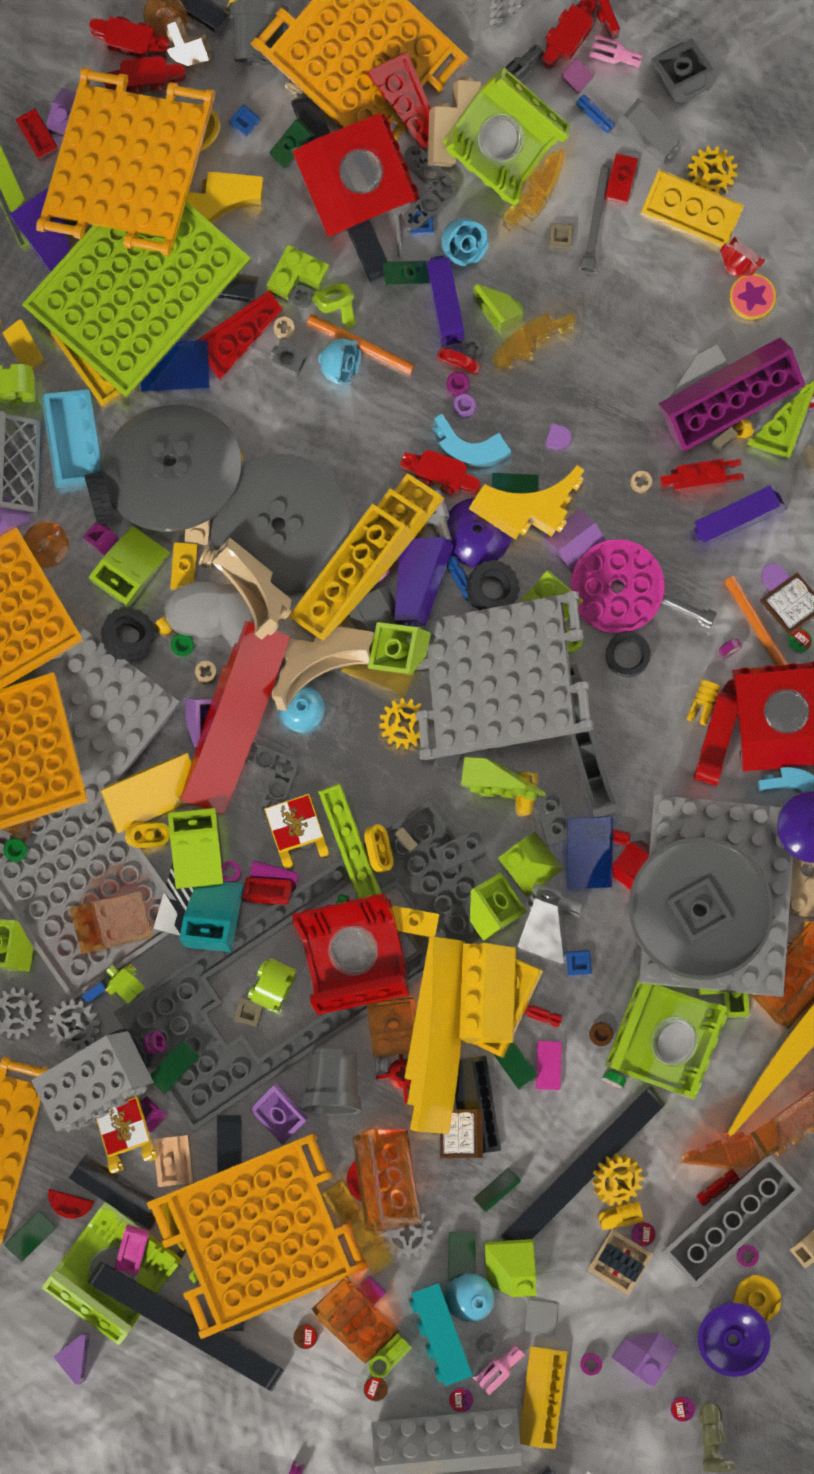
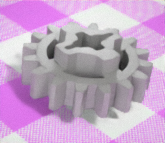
M14 987L11 989V994H8L5 990L2 991L4 997L0 998V1034L2 1035L7 1032V1038L9 1039L15 1034L18 1040L21 1039L22 1033L29 1037L30 1029L37 1030V1027L34 1025L35 1022L42 1021V1019L37 1017V1014L43 1011L36 1008L40 1001H32L31 999L34 994L29 993L26 996L25 989L23 988L19 993H17ZM12 998H22L18 1003L11 1004L8 1002ZM29 1005L32 1010L31 1019L27 1017V1008L29 1007ZM8 1007L16 1010L20 1008L19 1013L24 1020L16 1017L12 1019L13 1013ZM2 1008L5 1010V1016H6V1018L3 1020V1022H2V1019H1V1009H2ZM21 1023L25 1026L17 1030L10 1029L15 1024Z
M75 997L70 999V1003L64 999L61 1001L62 1007L55 1005L53 1009L56 1013H50L49 1018L53 1021L48 1023V1027L54 1029L50 1036L58 1037L55 1042L56 1044H59L61 1041L64 1042V1049H67L69 1044L72 1045L73 1050L78 1048V1044L86 1048L87 1041L92 1043L95 1039L93 1035L99 1033V1029L95 1028V1026H98L101 1022L94 1019L98 1011L91 1012L92 1004L90 1003L85 1006L84 999H81L79 1003H76ZM68 1009H74V1011L70 1014H62L64 1011ZM83 1013L87 1016L89 1022L85 1020ZM73 1019L77 1021L76 1028L71 1027ZM59 1026L63 1027L65 1035L62 1033ZM79 1033L86 1034L81 1038L74 1039V1036Z
M404 1207V1213H400L396 1209L395 1217L387 1216L390 1223L382 1224L384 1228H387V1232L381 1233V1236L387 1237L383 1245L390 1244L389 1253L391 1254L396 1250L398 1252L397 1258H400L402 1254H406L407 1260H410V1254L412 1253L418 1258V1251L420 1249L425 1252L427 1251L424 1244L432 1243L427 1238V1235L433 1234L432 1230H427V1226L431 1222L423 1221L424 1213L420 1216L416 1215V1208H414L412 1213H408L407 1207ZM411 1217L419 1221L422 1228H415L411 1224ZM402 1218V1225L398 1229L391 1230L393 1224ZM406 1221L408 1222L409 1229L414 1231V1235L410 1236L409 1245L406 1244L405 1237L400 1236V1231H404ZM416 1237H423L421 1243L412 1249V1242ZM392 1238H398L403 1242L404 1249L397 1247Z

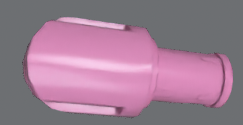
M595 35L594 39L596 41L615 47L612 48L593 43L592 49L612 55V57L596 52H590L589 57L614 65L620 61L637 68L639 67L642 53L623 48L622 42Z
M513 1345L500 1359L493 1358L473 1379L476 1382L481 1381L479 1386L482 1389L487 1388L486 1393L490 1395L510 1376L509 1370L525 1355L520 1349L518 1350L516 1345Z

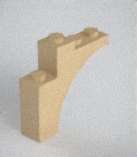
M460 77V80L452 85V107L448 103H437V106L429 110L428 166L451 167L456 164V158L450 156L445 149L446 145L442 141L481 87V82L474 81L472 77Z
M229 537L215 552L212 563L223 572L244 598L254 619L255 635L262 640L267 634L271 636L277 630L279 620L284 621L289 616L292 600L272 584L271 577L273 572Z
M337 626L324 641L315 635L313 636V642L289 639L282 660L283 667L280 671V679L277 686L275 685L272 690V699H274L277 709L287 711L296 694L306 684L325 672L347 665L369 664L374 632Z

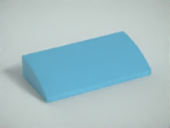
M90 389L43 394L41 401L55 489L86 484L84 475L102 471Z

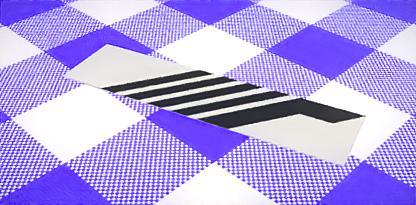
M172 863L166 886L176 900L169 899L164 892L153 929L180 936L183 917L194 887L176 889Z

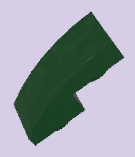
M182 1041L150 1074L154 1082L153 1084L164 1094H167L200 1059V1056Z
M515 1041L509 1044L503 1058L494 1054L519 1090L539 1077Z

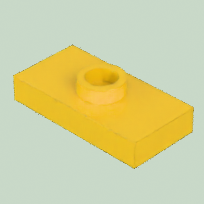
M174 542L171 590L195 581L198 544Z
M392 905L399 932L435 937L439 914Z

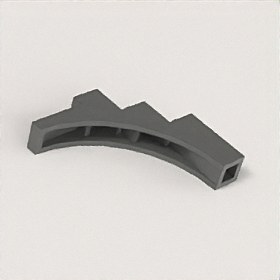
M570 665L572 685L582 682L577 665ZM573 694L575 721L579 723L581 718L578 694ZM594 730L570 734L572 753L577 763L582 790L590 804L594 817L607 816L610 813L618 812Z

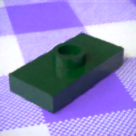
M296 119L269 153L286 169L295 160L292 151L309 143L314 134L300 119Z
M388 261L383 263L385 286L429 284L426 261Z

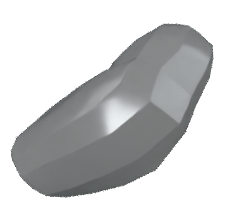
M209 580L184 584L170 593L164 608L166 621L179 634L204 640H213L223 636L232 648L234 643H238L244 622L254 623L247 603L233 584H219Z

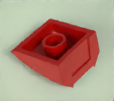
M642 840L630 842L612 864V877L629 891H631L638 871L649 858L650 845Z

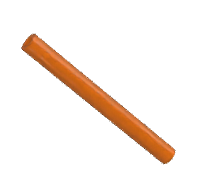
M310 314L307 320V325L336 339L346 338L357 341L359 343L356 345L357 349H361L362 352L405 373L411 374L415 367L414 363L313 314Z
M735 576L727 578L724 581L774 664L776 666L787 665L788 662Z

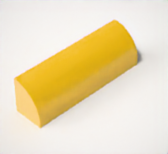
M530 1346L519 1430L520 1444L537 1448H556L568 1351Z

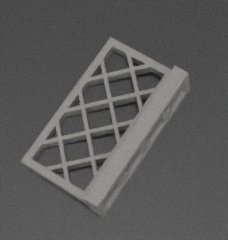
M0 411V507L35 513L38 512L41 420L9 415L4 411ZM5 420L10 421L15 428L10 435L5 429ZM27 424L33 425V435L30 438L22 429ZM17 433L25 442L20 447L12 439ZM7 442L14 450V453L9 458L4 452V445ZM27 446L32 452V458L29 461L21 452ZM16 456L24 464L19 470L11 462ZM6 465L13 473L9 480L3 475ZM26 469L31 474V481L28 484L21 476V473ZM15 479L23 487L19 493H16L10 485ZM5 489L13 497L9 502L2 501L3 490ZM25 492L30 497V506L25 505L20 498Z

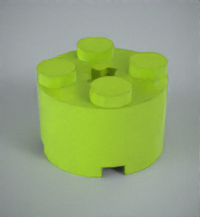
M10 364V368L3 369V365H0V405L9 404L10 408H21L24 402L36 401L35 373L33 368L24 364Z
M273 958L270 960L266 959L261 964L257 973L260 979L256 981L255 985H252L248 998H251L253 1003L279 1013L282 1008L280 1004L282 1000H286L296 977L294 975L298 970Z

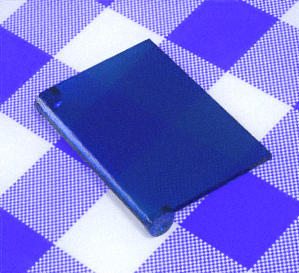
M178 341L141 382V392L209 388L208 341Z
M613 816L567 818V889L611 888L613 875Z

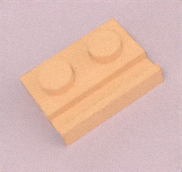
M188 1135L153 1139L154 1148L158 1155L155 1160L158 1187L193 1183Z

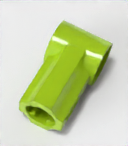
M397 1333L371 1358L368 1364L370 1373L378 1378L386 1376L412 1347ZM378 1359L386 1363V1369L382 1373H376L372 1369L374 1361Z

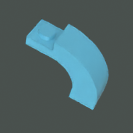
M443 414L434 418L435 426L433 430L439 439L444 438V440L439 442V449L445 456L464 462L467 468H489L511 457V450L500 433L481 443H468L461 440L454 433Z
M780 768L778 770L779 778H776V774L762 776V780L756 783L758 792L789 789L800 794L814 791V775L797 768Z

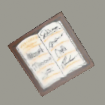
M798 572L760 599V603L789 637L814 619V591Z
M482 1109L452 1111L449 1134L440 1133V1158H483Z

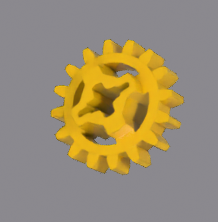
M707 146L706 152H703L701 149L698 150V157L692 155V163L688 164L687 168L691 172L688 173L687 178L694 179L692 183L719 194L721 190L725 194L728 190L727 186L733 187L734 185L732 179H736L738 173L733 171L737 170L738 166L737 164H731L734 156L727 157L728 150L725 149L721 153L719 152V146H716L714 151H711L710 146ZM723 163L727 167L728 175L726 174V171L723 170ZM697 168L699 169L698 171L702 173V179H700L698 176ZM713 168L716 169V172H713L712 174L708 173Z
M401 698L398 705L394 700L391 701L392 708L390 709L385 706L384 710L387 714L380 715V719L385 721L379 724L380 729H385L381 734L382 737H389L387 742L389 745L396 742V749H399L402 744L408 750L411 743L415 748L418 747L417 740H420V732L418 731L415 735L413 729L414 725L419 722L416 720L415 713L420 711L422 704L419 703L414 706L413 699H410L407 704L403 698ZM402 709H409L415 713H404ZM394 713L396 717L395 723L389 727V719ZM400 716L406 722L410 721L409 732L405 727H399L401 725ZM399 733L405 735L407 739H400L394 735Z
M614 1154L613 1160L608 1156L605 1157L606 1163L602 1164L599 1162L598 1165L601 1169L593 1172L597 1176V1179L592 1180V1184L596 1186L593 1191L600 1200L610 1206L614 1203L621 1206L623 1200L630 1203L629 1197L631 1195L637 1197L635 1190L642 1189V1186L638 1184L639 1181L644 1180V1177L639 1174L642 1168L637 1165L638 1163L633 1158H629L626 1154H623L622 1157ZM615 1177H617L621 1181V1183L617 1182V1180H615Z

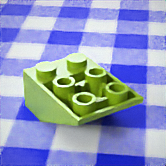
M132 526L102 558L89 576L91 583L126 608H129L161 567L170 552Z
M464 757L461 786L470 788L469 792L477 793L483 797H494V794H497L503 798L515 799L517 795L530 800H536L537 796H546V792L505 765L486 758Z
M215 808L168 813L176 889L223 884Z

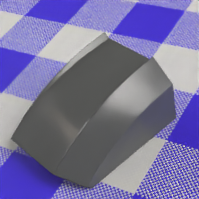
M693 39L681 42L651 59L675 102L685 103L686 100L704 91H709L716 81L713 67Z
M388 586L378 588L367 594L349 613L355 629L371 631L374 634L377 622L400 625L394 621L396 602Z

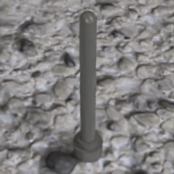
M603 165L600 169L586 254L583 255L579 262L578 269L586 273H595L598 267L595 251L610 171L607 165Z
M621 580L615 581L617 583L624 585V583ZM664 593L662 603L697 618L698 622L702 623L701 626L708 629L711 628L717 615L716 611L711 609L700 610Z

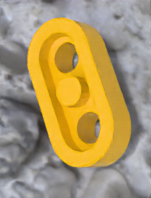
M161 822L134 823L127 828L125 833L127 844L135 848L163 846L170 838L169 827Z
M379 824L370 826L364 833L370 864L376 872L382 873L393 867V855L386 829Z

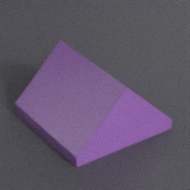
M581 509L566 519L567 523L560 533L555 531L552 537L548 534L543 537L571 574L578 560L591 547L606 541L596 522Z
M274 1084L250 1109L282 1145L310 1120L277 1084Z
M90 1333L81 1334L54 1356L55 1360L74 1384L80 1385L85 1381Z

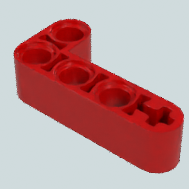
M721 691L718 692L693 780L717 786L723 769L722 765L738 714L737 698L734 695Z

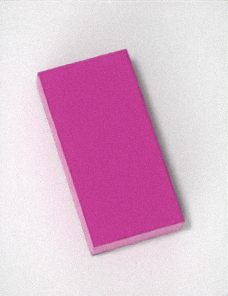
M537 1042L536 1073L539 1077L536 1078V1089L560 1090L562 1042Z
M126 1225L114 1269L138 1275L150 1231Z

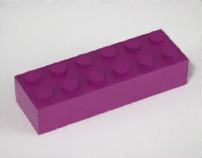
M779 337L658 403L672 440L684 452L805 386V382L792 348Z

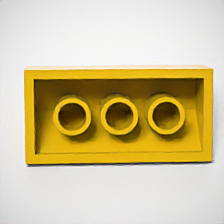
M488 943L463 944L459 1038L466 1043H513L517 948Z

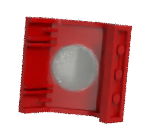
M378 113L324 135L292 151L328 237L341 234L355 225L420 199L418 188L413 183L409 167L402 157L400 145L395 140L391 124L386 118L385 113Z
M814 661L802 664L789 663L780 666L766 665L757 668L743 667L732 670L741 736L739 759L742 771L814 765Z
M384 893L292 914L293 923L302 938L313 983V994H310V1003L317 1015L409 995L407 965L391 900L387 899Z

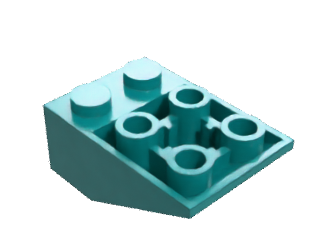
M223 881V884L194 887L183 917L179 938L185 947L232 953L244 887L243 883Z

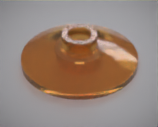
M179 0L147 1L143 12L144 21L154 29L155 34L169 39L167 25L172 19L181 17L184 28H186L187 13ZM166 11L171 14V17L166 15Z
M52 522L34 524L26 531L23 537L41 568H50L58 565L64 560L69 550L67 534L59 525ZM44 539H47L49 541V544L46 547H42L40 545L41 541Z

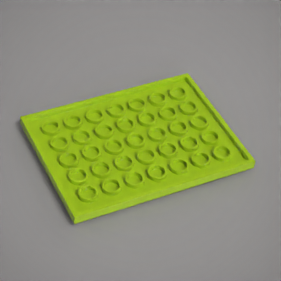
M187 201L170 256L162 255L158 251L137 247L132 249L125 248L124 238L128 233L127 231L93 225L84 235L83 239L78 241L22 304L26 310L126 398L129 397L251 261V258ZM137 234V238L161 243L165 241L164 238Z

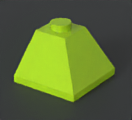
M479 284L474 286L473 300L500 335L523 319L522 311L524 308L517 299L513 300L508 294Z
M377 622L368 669L411 675L427 656L431 633L418 627Z
M536 832L515 844L497 860L526 898L531 895L535 883L544 885L564 869Z
M502 873L471 890L470 922L483 941L528 912Z
M0 919V969L29 972L32 963L33 947L19 921Z
M533 1239L485 1242L486 1278L489 1284L511 1297L536 1296Z

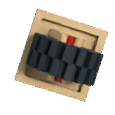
M611 1229L587 1271L629 1296L654 1254Z

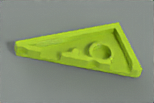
M814 380L806 385L791 402H788L771 421H768L763 426V429L748 441L747 445L790 460L814 395Z

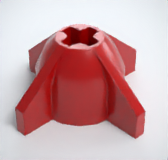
M736 236L733 237L729 244L724 243L720 249L725 269L735 277L753 275L765 262L764 257L756 255L750 248L743 245Z
M398 1048L399 1059L390 1065L388 1074L376 1075V1080L389 1079L393 1087L403 1090L404 1101L407 1103V1089H410L411 1080L405 1079L408 1059L403 1058L402 1048Z

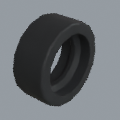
M625 631L617 634L610 640L606 648L605 659L613 673L620 677L631 678L638 676L646 669L650 661L651 651L648 642L643 636L635 632ZM632 641L640 647L642 658L635 667L623 668L615 661L614 650L621 642Z

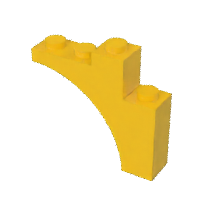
M208 171L207 179L202 181V193L188 192L186 201L209 222L213 223L221 216L233 210L247 206H262L264 180L261 176Z
M576 465L572 472L562 481L550 488L534 493H509L484 484L469 509L515 540L519 534L524 536L531 524L552 537L555 531L560 533L567 523L564 518L568 512L564 509L572 499L569 493L572 489L577 491L584 481L581 478L584 469Z

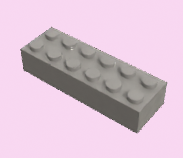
M766 1154L661 1252L687 1281L696 1288L799 1194L802 1188L771 1154Z
M517 1408L371 1422L376 1474H440L522 1466Z

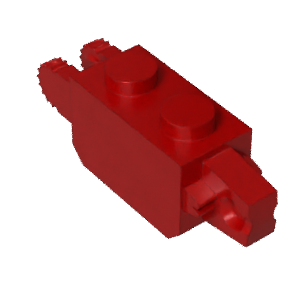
M581 0L576 6L572 4L569 10H563L558 19L560 23L556 28L552 27L545 37L547 42L542 60L543 67L553 69L560 58L564 61L573 58L592 31V14L597 7L595 0Z
M110 16L108 21L95 18L89 22L91 34L103 39L108 51L136 59L149 57L150 54L166 56L168 53L167 49L170 46V40L155 34L154 29L149 24L143 22L135 24L122 16H117L116 18Z
M161 56L123 60L120 64V69L107 72L113 75L127 74L128 84L125 92L140 95L142 92L150 91L153 94L163 93L167 90L170 82L178 84L186 79V71L183 65H167L166 60ZM104 82L105 88L116 90V84Z
M427 450L422 455L405 452L402 457L400 467L413 473L416 479L428 487L434 485L448 495H453V493L459 495L460 490L477 494L480 490L481 483L479 478L477 479L467 474V467L462 461L432 450Z
M717 459L679 465L676 469L671 470L670 475L660 476L661 488L673 487L674 491L684 494L726 486V483L744 480V474L726 475L725 471L728 468L741 466V459L728 461Z

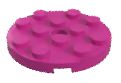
M614 539L594 545L578 560L571 576L570 589L579 592V597L584 600L578 607V611L588 624L606 633L619 634L625 631H635L652 620L664 598L665 580L658 561L647 549L632 541ZM616 580H621L625 586L623 591L618 594L614 593L611 590V584Z

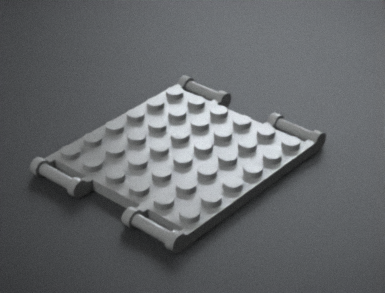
M570 591L563 595L427 620L426 626L418 627L431 633L427 651L428 659H424L415 670L429 668L433 710H423L415 713L416 720L419 721L421 743L419 758L421 760L565 736L594 729L593 721H590L587 692L589 691V683L577 682L572 685L567 643L584 638L583 630L580 629L577 602L580 600L579 592ZM563 604H568L571 631L566 633ZM573 694H578L581 718L579 723L575 721ZM429 720H434L436 749H430Z

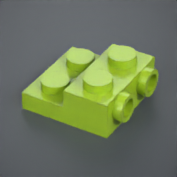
M547 570L520 602L563 595L572 590ZM580 598L579 601H577V602H578V607H579L580 604L584 601V600H582L581 598ZM563 604L566 622L570 618L568 604Z

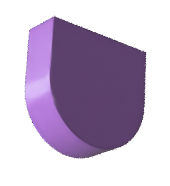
M552 423L545 447L554 450H564L570 445L571 433L566 427Z
M775 563L766 565L761 572V580L769 592L790 578L785 570Z

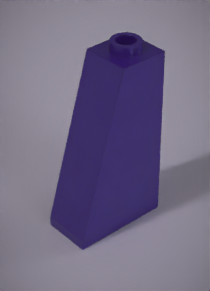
M46 188L11 212L10 219L47 271L51 273L71 249L65 234L52 231H37V221L41 217L48 188ZM50 218V222L62 224L60 219Z
M441 255L430 258V261H426L440 344L441 347L462 344L465 331L450 258H444Z
M769 485L695 521L694 523L697 528L694 529V532L699 542L703 540L708 545L786 511L787 508L779 490Z
M445 537L413 539L399 556L394 621L400 625L411 627L426 626L453 550V544Z

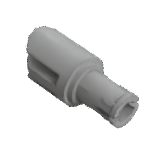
M436 490L443 497L442 491ZM443 500L429 518L427 524L433 526L436 537H445L451 542L452 538L447 525L449 513L445 500Z
M536 883L533 885L528 901L529 906L532 907L538 889L550 890L561 897L562 912L579 917L583 902L564 897L559 890Z

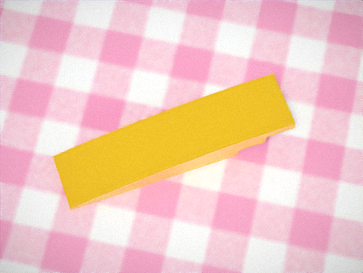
M407 473L394 491L389 489L377 506L372 503L288 617L324 641L402 554L444 500L442 495Z
M434 936L429 938L405 1079L411 1080L407 1104L414 1106L410 1130L417 1132L449 1134L461 1049L459 1035L463 944H465V941Z
M814 1001L793 1025L756 1077L723 1134L725 1136L733 1135L814 1046Z

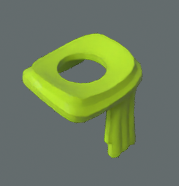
M343 282L316 291L312 295V301L324 313L341 309L342 323L346 330L356 325L352 308L354 293L347 284ZM338 293H341V295H340L339 297H337V298H333V299H327V298H325V297H330V296L336 295V294H338Z

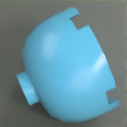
M458 218L450 222L442 233L441 246L445 255L455 264L467 266L466 264L471 262H478L485 255L488 248L487 230L480 223L469 218Z
M338 338L330 341L321 350L318 361L325 378L343 386H348L353 382L350 380L352 373L357 375L361 363V349L356 348V345L359 344L357 341Z
M304 686L296 694L287 711L279 710L280 719L284 725L297 733H308L318 728L326 712L325 703L320 693L307 686Z
M466 1272L458 1278L451 1280L446 1289L445 1301L451 1314L465 1322H477L489 1315L494 1306L495 1295L492 1286L485 1278L477 1273Z

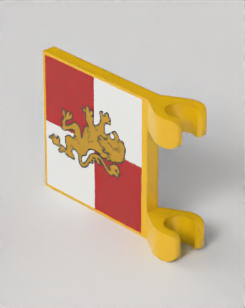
M309 794L264 809L285 869L293 867L289 850L313 842L316 843L321 857L329 855Z
M138 1097L129 1099L128 1103L118 1108L113 1107L109 1109L110 1113L104 1117L96 1118L108 1157V1168L111 1173H120L124 1170L122 1161L118 1156L119 1154L142 1146V1156L145 1161H153L158 1157L151 1142Z

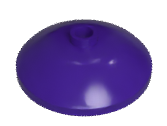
M475 498L463 500L452 507L448 512L449 519L447 521L452 538L451 543L453 544L451 556H456L461 564L470 567H477L485 561H498L507 552L512 537L469 509ZM474 526H480L482 531L475 533L473 528Z
M814 791L800 793L788 800L782 807L777 820L778 836L785 850L794 858L808 863H814Z
M727 1303L711 1310L701 1322L697 1337L698 1348L705 1363L714 1371L730 1377L744 1376L759 1368L768 1355L771 1341L769 1328L763 1317L753 1308L740 1303ZM731 1334H735L737 1337L735 1343H729L728 1337Z

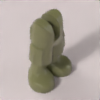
M705 1403L700 1408L699 1414L702 1428V1446H704L703 1473L736 1470V1464L731 1460L724 1459L720 1453L719 1446L726 1445L722 1409L717 1404Z

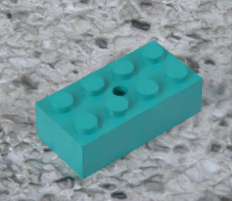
M439 1282L411 1292L412 1298H409L413 1313H419L421 1320L417 1321L420 1333L422 1336L427 1335L429 1341L426 1344L430 1360L435 1358L438 1365L434 1367L438 1382L443 1381L444 1385L448 1386L472 1377V1372Z

